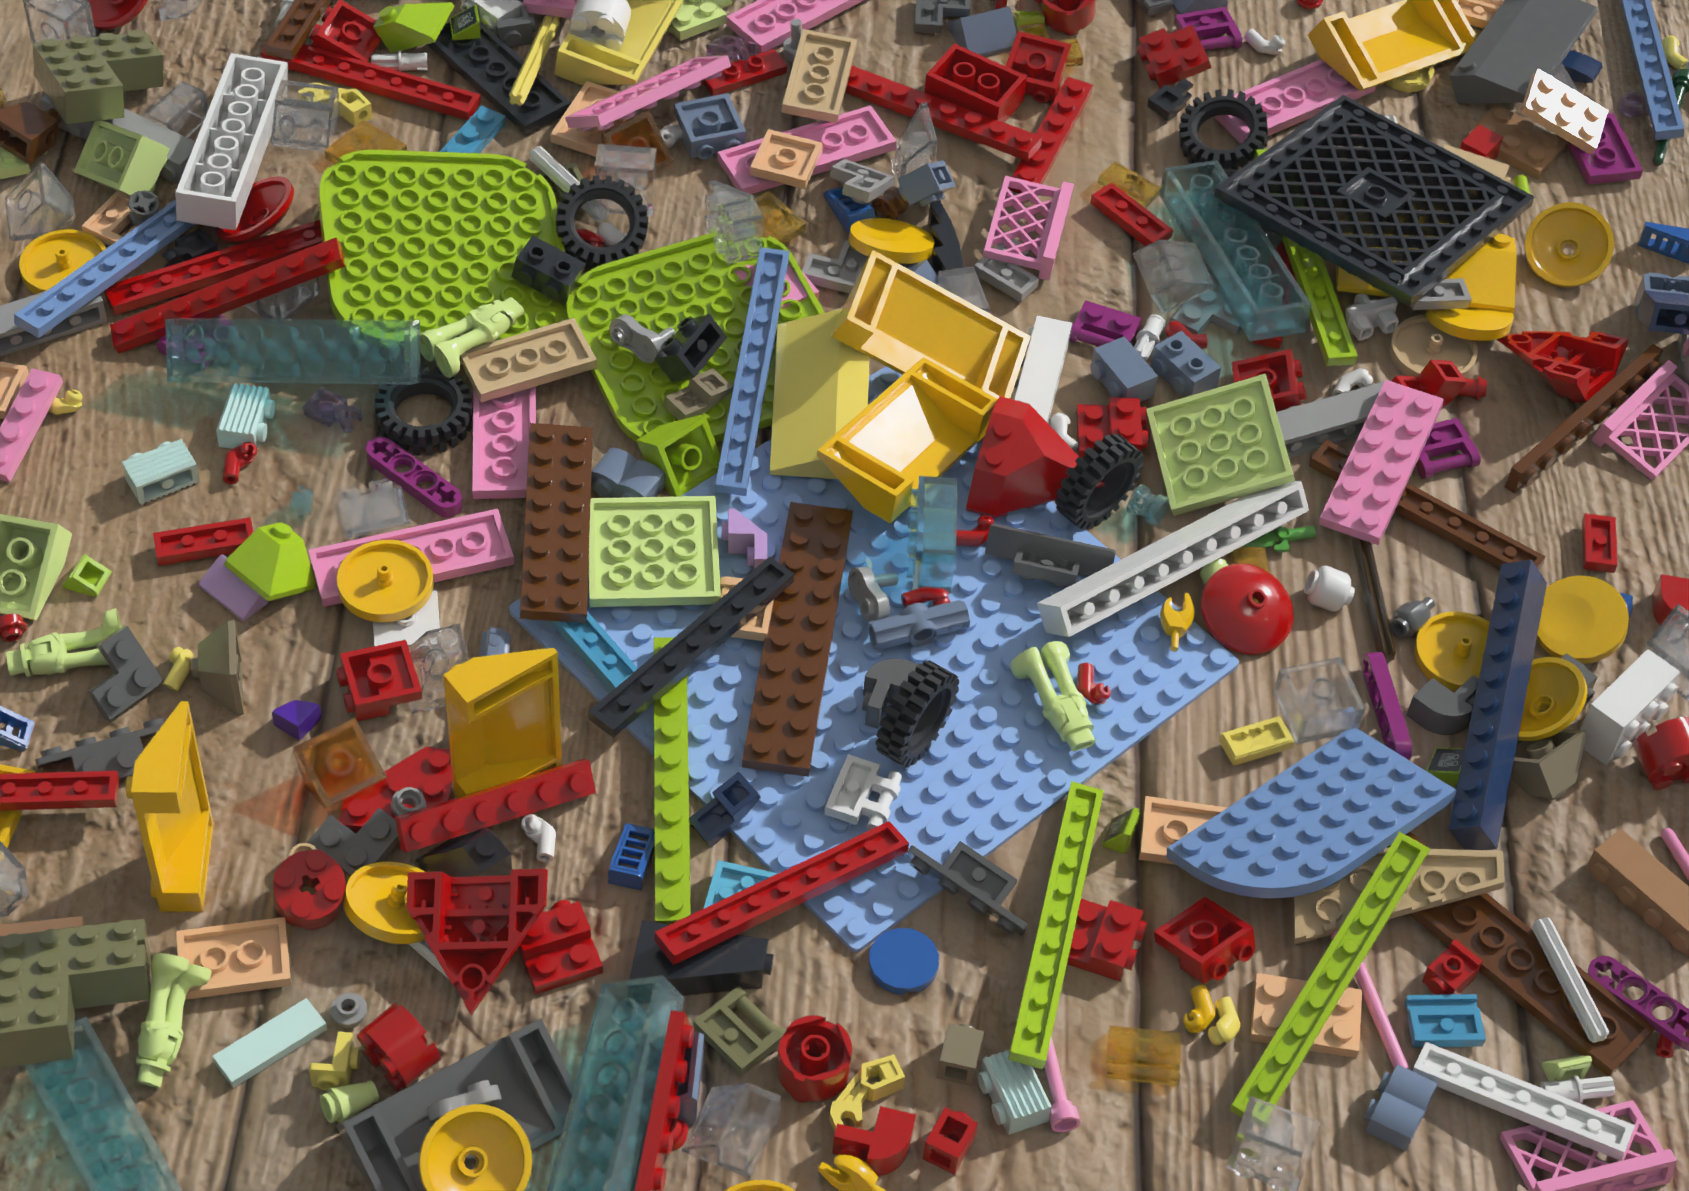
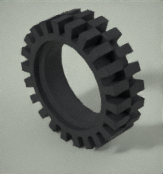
M1221 89L1215 90V97L1213 98L1209 92L1203 94V102L1199 97H1196L1193 100V106L1188 104L1185 108V113H1182L1180 117L1179 135L1182 153L1184 157H1188V162L1191 165L1196 163V169L1202 172L1204 167L1207 166V174H1210L1212 168L1215 167L1230 168L1238 171L1239 165L1243 168L1249 161L1254 160L1256 150L1267 147L1268 122L1266 113L1263 112V107L1260 103L1255 105V99L1252 96L1246 100L1244 92L1240 91L1237 98L1234 97V90L1231 89L1227 90V96H1222ZM1218 115H1231L1240 118L1247 124L1250 130L1247 139L1242 144L1229 150H1217L1206 146L1200 141L1197 133L1205 121Z
M593 175L590 181L587 180V177L580 180L579 185L574 183L570 186L568 193L565 191L561 203L559 202L556 230L558 237H562L565 253L586 263L585 268L591 270L592 266H600L637 255L639 249H642L649 223L647 207L642 204L643 198L641 195L634 193L635 188L632 185H629L627 188L624 186L625 181L620 178L617 182L612 181V176L606 175L605 180L600 179L599 175ZM594 199H607L617 203L624 209L629 219L630 226L627 235L622 241L610 247H596L588 244L579 236L574 224L575 215L582 205Z
M422 365V372H416L415 366L408 367V375H405L401 369L396 372V379L390 375L386 378V385L381 383L378 388L379 393L375 395L374 403L378 431H381V437H386L397 445L399 444L405 451L412 447L413 455L420 456V449H426V455H433V448L438 447L439 452L443 453L447 451L446 443L454 448L458 445V438L463 441L467 437L466 431L470 432L473 422L472 395L467 383L463 384V379L459 375L456 378L454 376L447 378L442 375L438 366H435L433 372H429V365ZM420 394L441 396L453 408L450 415L444 421L430 426L407 424L395 413L403 400Z
M1112 434L1111 437L1106 435L1102 441L1097 440L1094 442L1093 449L1088 447L1084 451L1085 456L1083 458L1079 456L1075 460L1077 463L1075 468L1070 467L1066 472L1069 477L1062 479L1060 485L1063 487L1057 490L1056 495L1058 498L1055 499L1056 509L1081 530H1085V528L1091 529L1093 525L1098 526L1101 524L1102 518L1107 520L1111 516L1110 511L1114 510L1116 512L1120 508L1119 502L1121 500L1126 501L1129 497L1127 492L1133 491L1136 486L1133 482L1141 477L1139 472L1143 470L1144 464L1142 462L1145 461L1144 456H1142L1143 453L1119 434ZM1102 480L1104 486L1095 488Z
M930 660L923 661L922 664L917 665L915 672L912 670L908 674L907 682L903 680L901 683L900 692H895L892 699L894 701L892 705H888L885 710L887 716L881 719L880 726L882 727L877 731L876 735L878 737L876 740V750L903 767L908 768L910 765L916 764L917 759L920 760L923 757L924 750L928 752L931 748V741H936L939 736V729L944 728L946 724L945 718L950 716L953 710L950 706L957 699L955 695L959 691L957 686L959 684L958 676Z

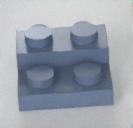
M728 93L674 103V114L682 129V141L691 159L699 157L701 160H708L719 151L745 144L746 130Z

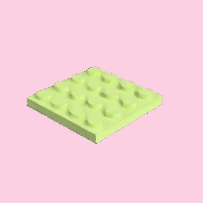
M1266 374L1146 409L1173 516L1295 481Z
M715 496L591 498L589 533L590 607L712 605L721 598Z

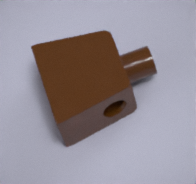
M22 102L0 109V147L27 164L32 163L55 145L58 124L60 123L59 113L53 108L43 111L30 102Z

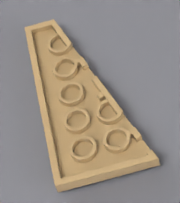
M1385 848L1334 884L1309 894L1293 897L1294 945L1332 935L1340 929L1389 848ZM1430 849L1389 919L1503 889L1505 883L1503 851Z

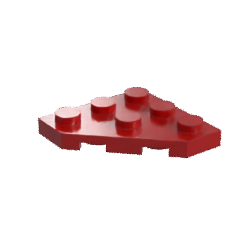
M424 747L346 794L339 821L357 834L378 808L394 819L396 816L391 809V800L397 791L406 787L418 789L425 798L426 807L451 800L453 778L450 749ZM403 804L405 807L413 808L409 804Z

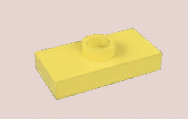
M1280 716L1220 733L1219 742L1233 766L1291 749L1295 742Z

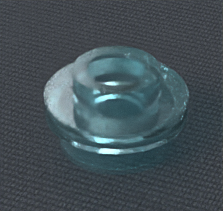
M298 486L296 492H291L290 510L295 511L297 518L311 515L313 509L312 489Z

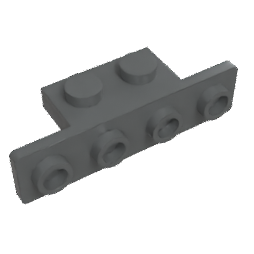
M994 523L990 525L985 554L1014 560L1012 574H1017L1022 579L1030 581L1036 579L1049 581L1057 587L1071 586L1076 583L1078 575L1088 577L1114 564L1116 555L1114 549Z
M157 718L144 722V729L130 732L129 727L109 732L110 738L98 742L95 737L85 738L75 742L76 748L62 751L61 746L41 751L42 757L35 759L37 768L72 759L76 772L118 771L119 779L133 776L135 761L144 750L141 740L155 736L164 724L163 718Z
M959 841L943 865L913 845L908 849V858L911 860L909 864L923 875L931 873L940 879L938 884L952 895H956L959 892L969 899L967 904L973 910L982 915L988 912L998 919L996 924L1001 929L1011 935L1016 931L1023 936L1028 924L1001 906L1017 884L1016 878L961 841Z

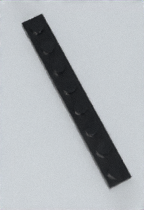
M768 557L588 711V719L614 738L794 582V573L772 557Z

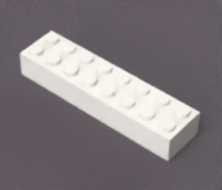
M230 54L175 192L176 221L219 227L221 229H237L288 90V62Z

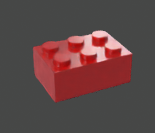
M954 43L926 74L924 93L1005 123L1024 101L1027 76Z

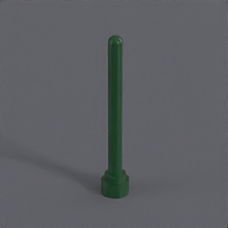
M1678 69L1672 76V84L1679 110L1684 94L1689 91L1688 69ZM1670 139L1658 140L1652 159L1655 166L1663 164Z

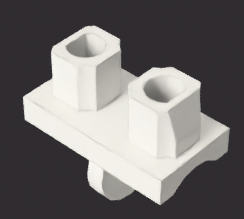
M1364 293L1356 295L1354 304L1348 306L1345 312V322L1349 333H1353L1361 341L1373 335L1374 327L1379 326L1385 334L1394 332L1399 323L1395 314L1398 303L1396 299L1390 297L1377 301L1376 299L1369 300L1368 296Z

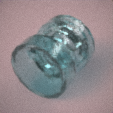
M1140 484L1133 492L1126 510L1134 516L1141 515L1145 517L1147 523L1156 526L1163 518L1170 499L1162 494L1155 495L1149 487Z

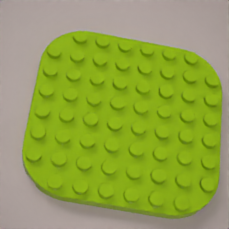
M360 150L339 157L337 163L330 168L327 167L324 171L318 190L322 241L325 242L337 237L342 247L346 265L343 268L326 274L330 305L336 318L350 333L359 339L377 347L396 349H419L418 341L416 340L419 334L429 329H437L457 322L466 317L469 311L475 310L481 305L493 304V301L496 300L503 302L510 297L523 307L524 314L516 319L515 325L510 326L495 341L567 320V302L562 305L511 277L517 256L533 235L565 252L562 237H558L556 230L557 203L551 186L541 174L537 176L527 169L526 163L499 154Z
M725 229L597 266L580 277L576 287L568 296L567 320L572 318L576 320L597 359V368L592 369L591 373L616 423L629 438L637 442V439L656 427L678 421L663 406L665 396L688 387L690 379L671 382L656 361L645 363L629 349L619 346L612 340L610 335L611 321L621 315H629L642 327L659 334L669 327L677 332L678 324L689 316L695 318L710 314L726 334L727 339L698 374L713 368L734 388L751 298L750 291H752L753 287L745 286L751 280V271L744 265H755L756 271L760 247L789 251L780 241L770 235L768 239L753 234L754 230ZM791 252L788 265L791 266L808 298L800 302L793 299L782 301L777 325L825 313ZM735 271H744L748 277L741 280ZM785 280L787 290L783 293L782 298L790 293L791 286L787 280ZM791 303V306L782 309L783 305ZM777 329L759 429L772 425ZM733 389L723 400L702 414L707 418L716 443L724 440Z

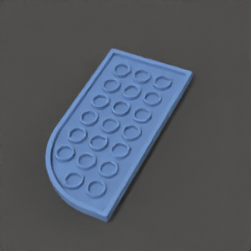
M1352 726L1167 847V858L1200 881L1233 894L1256 898H1286L1305 895L1339 881L1391 845L1399 831L1407 834L1452 803L1456 797V789Z

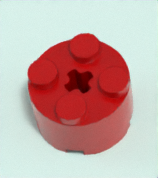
M1041 0V11L1045 17V23L1050 28L1073 36L1079 30L1087 27L1094 19L1096 0Z
M1679 717L1655 725L1657 732L1648 736L1645 731L1635 739L1633 748L1654 790L1665 789L1673 781L1683 779L1684 783H1689V717Z
M317 849L300 851L286 858L275 871L273 879V901L279 916L285 917L287 924L305 928V930H317L333 922L342 909L346 887L345 876L340 865L325 852ZM303 887H315V894L311 895L308 891L303 892Z
M397 1003L391 1005L356 1035L358 1041L365 1048L362 1050L365 1058L374 1068L381 1064L387 1072L384 1075L386 1080L396 1092L407 1088L441 1060V1055L434 1042L429 1046L426 1045L427 1040L424 1036L426 1031L406 1008L402 1005L398 1006Z
M811 1015L799 1018L786 1028V1032L780 1039L777 1062L778 1077L782 1086L797 1102L824 1101L834 1097L846 1088L850 1074L852 1042L844 1027L838 1023L835 1025L825 1021L826 1017Z

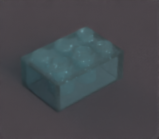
M919 476L917 489L911 488L910 508L915 509H909L908 528L909 533L914 534H908L907 553H909V558L913 559H907L906 578H912V590L923 586L944 588L951 594L956 557L957 478Z

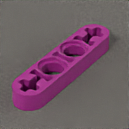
M376 437L367 443L366 455L368 463L426 507L445 518L454 517L461 512L463 507L462 495L455 486L386 437ZM399 465L411 467L405 473H399L394 470ZM423 481H429L434 484L429 489L417 487Z
M1382 652L1364 653L1362 656L1363 677L1384 745L1410 760L1412 756L1411 739L1384 654Z
M1599 956L1590 962L1588 975L1655 1027L1657 1032L1682 1049L1689 1051V1038L1686 1037L1685 1029L1689 1031V1009L1612 957ZM1608 969L1611 970V978L1607 975L1602 976V978L1598 977L1599 970L1601 972H1606ZM1628 987H1638L1644 994L1637 1000H1630L1623 995V992ZM1665 1006L1670 1008L1673 1014L1669 1019L1659 1020L1653 1016L1652 1012L1657 1007ZM1680 1018H1681L1682 1026L1678 1024Z

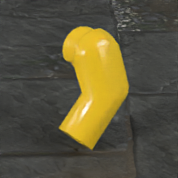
M1198 985L1190 990L1195 1008L1189 1015L1185 1013L1183 1017L1185 1028L1190 1033L1203 1032L1216 1015L1207 986Z

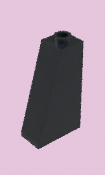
M642 920L629 978V1000L638 1001L728 992L737 987H741L744 990L762 988L764 975H771L774 954L768 953L769 939L735 935L673 965L654 941L655 931L670 924Z

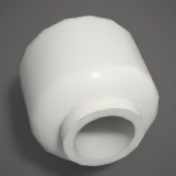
M1321 566L1317 570H1312L1304 586V593L1307 594L1310 604L1331 612L1340 610L1343 605H1349L1355 591L1354 587H1351V578L1347 573L1329 566Z

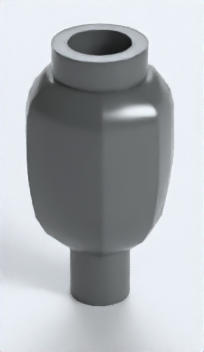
M1426 597L1422 601L1411 600L1402 604L1395 611L1391 619L1390 627L1393 634L1397 637H1412L1417 634L1430 619V610L1435 607L1434 600Z

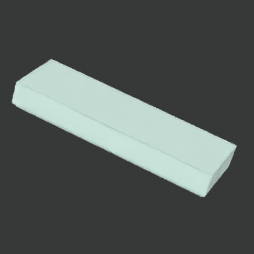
M305 998L213 1055V1062L232 1088H235L326 1031L327 1024L309 1000Z

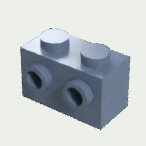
M944 160L927 163L898 178L900 183L898 189L904 201H908L910 205L920 203L921 207L943 200L945 198L943 193L956 187Z
M1182 331L1154 346L1150 367L1157 375L1167 381L1176 393L1181 394L1185 398L1217 388L1221 366Z
M1125 337L1094 348L1090 365L1091 372L1107 388L1111 397L1140 398V402L1154 397L1158 375Z

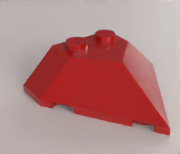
M1522 331V334H1507L1502 338L1496 339L1546 380L1558 395L1569 397L1571 401L1578 403L1587 402L1614 378L1629 341L1627 338L1603 332H1589L1588 337L1573 336L1571 332Z
M999 396L991 412L976 462L966 510L999 518L1008 515V512L1025 507L1029 509L1055 501L1058 498L1056 495L1057 490L1063 487L1060 485L1062 479L1069 477L1066 472L1070 467L1075 468L1077 465L1075 460L1079 456L1029 403ZM1102 480L1095 488L1104 486Z
M546 868L511 869V875L450 877L444 872L408 873L406 908L420 927L426 942L450 982L456 987L464 1001L465 1007L471 1015H473L546 907L548 870Z

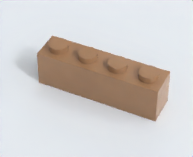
M1619 829L1594 850L1586 869L1597 881L1603 883L1616 894L1623 904L1631 907L1651 928L1656 929L1670 941L1676 950L1689 958V886L1626 832Z

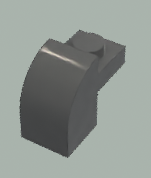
M886 659L874 664L867 671L863 689V696L865 697L862 704V710L867 711L865 725L878 729L888 703H893V695L895 692H900L901 683L903 680L907 682L908 674L912 670L915 672L916 666L919 665L918 663L904 659Z
M1474 675L1471 676L1454 693L1432 678L1413 695L1406 716L1424 729L1439 735H1454L1466 730L1471 720L1479 678Z

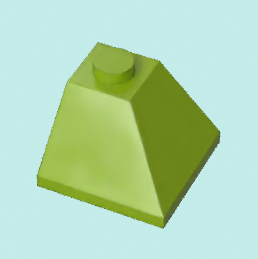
M452 2L403 4L395 7L387 6L380 11L379 18L373 28L391 53L433 43L439 36L454 5Z
M698 415L660 425L636 440L644 461L657 466L665 473L664 488L672 497L682 496L718 473L721 455L705 415Z
M282 522L258 527L224 563L227 569L267 601L313 590L316 585L304 540L293 532L290 526Z

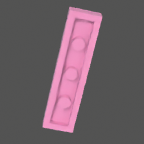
M33 368L29 372L0 426L1 481L10 483L63 384L59 374Z

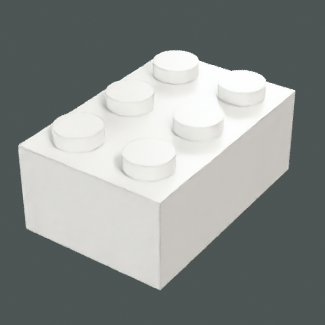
M1647 649L1590 705L1580 728L1587 735L1584 750L1606 766L1615 757L1623 758L1632 746L1631 741L1646 731L1647 733L1651 726L1650 723L1653 720L1659 722L1668 711L1669 706L1666 703L1671 700L1679 688L1675 683L1680 675V671Z

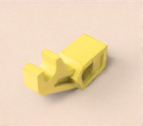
M309 83L299 89L300 99L304 101L308 98L310 108L315 109L328 105L337 107L338 114L354 127L372 119L371 103L356 88L346 90L321 83Z
M894 1054L862 1063L860 1070L836 1101H832L829 1121L834 1132L836 1131L837 1123L844 1125L841 1121L844 1118L852 1119L856 1128L862 1126V1103L865 1099L873 1102L903 1090L905 1076ZM876 1076L880 1079V1082H875L873 1085L867 1082L870 1078Z

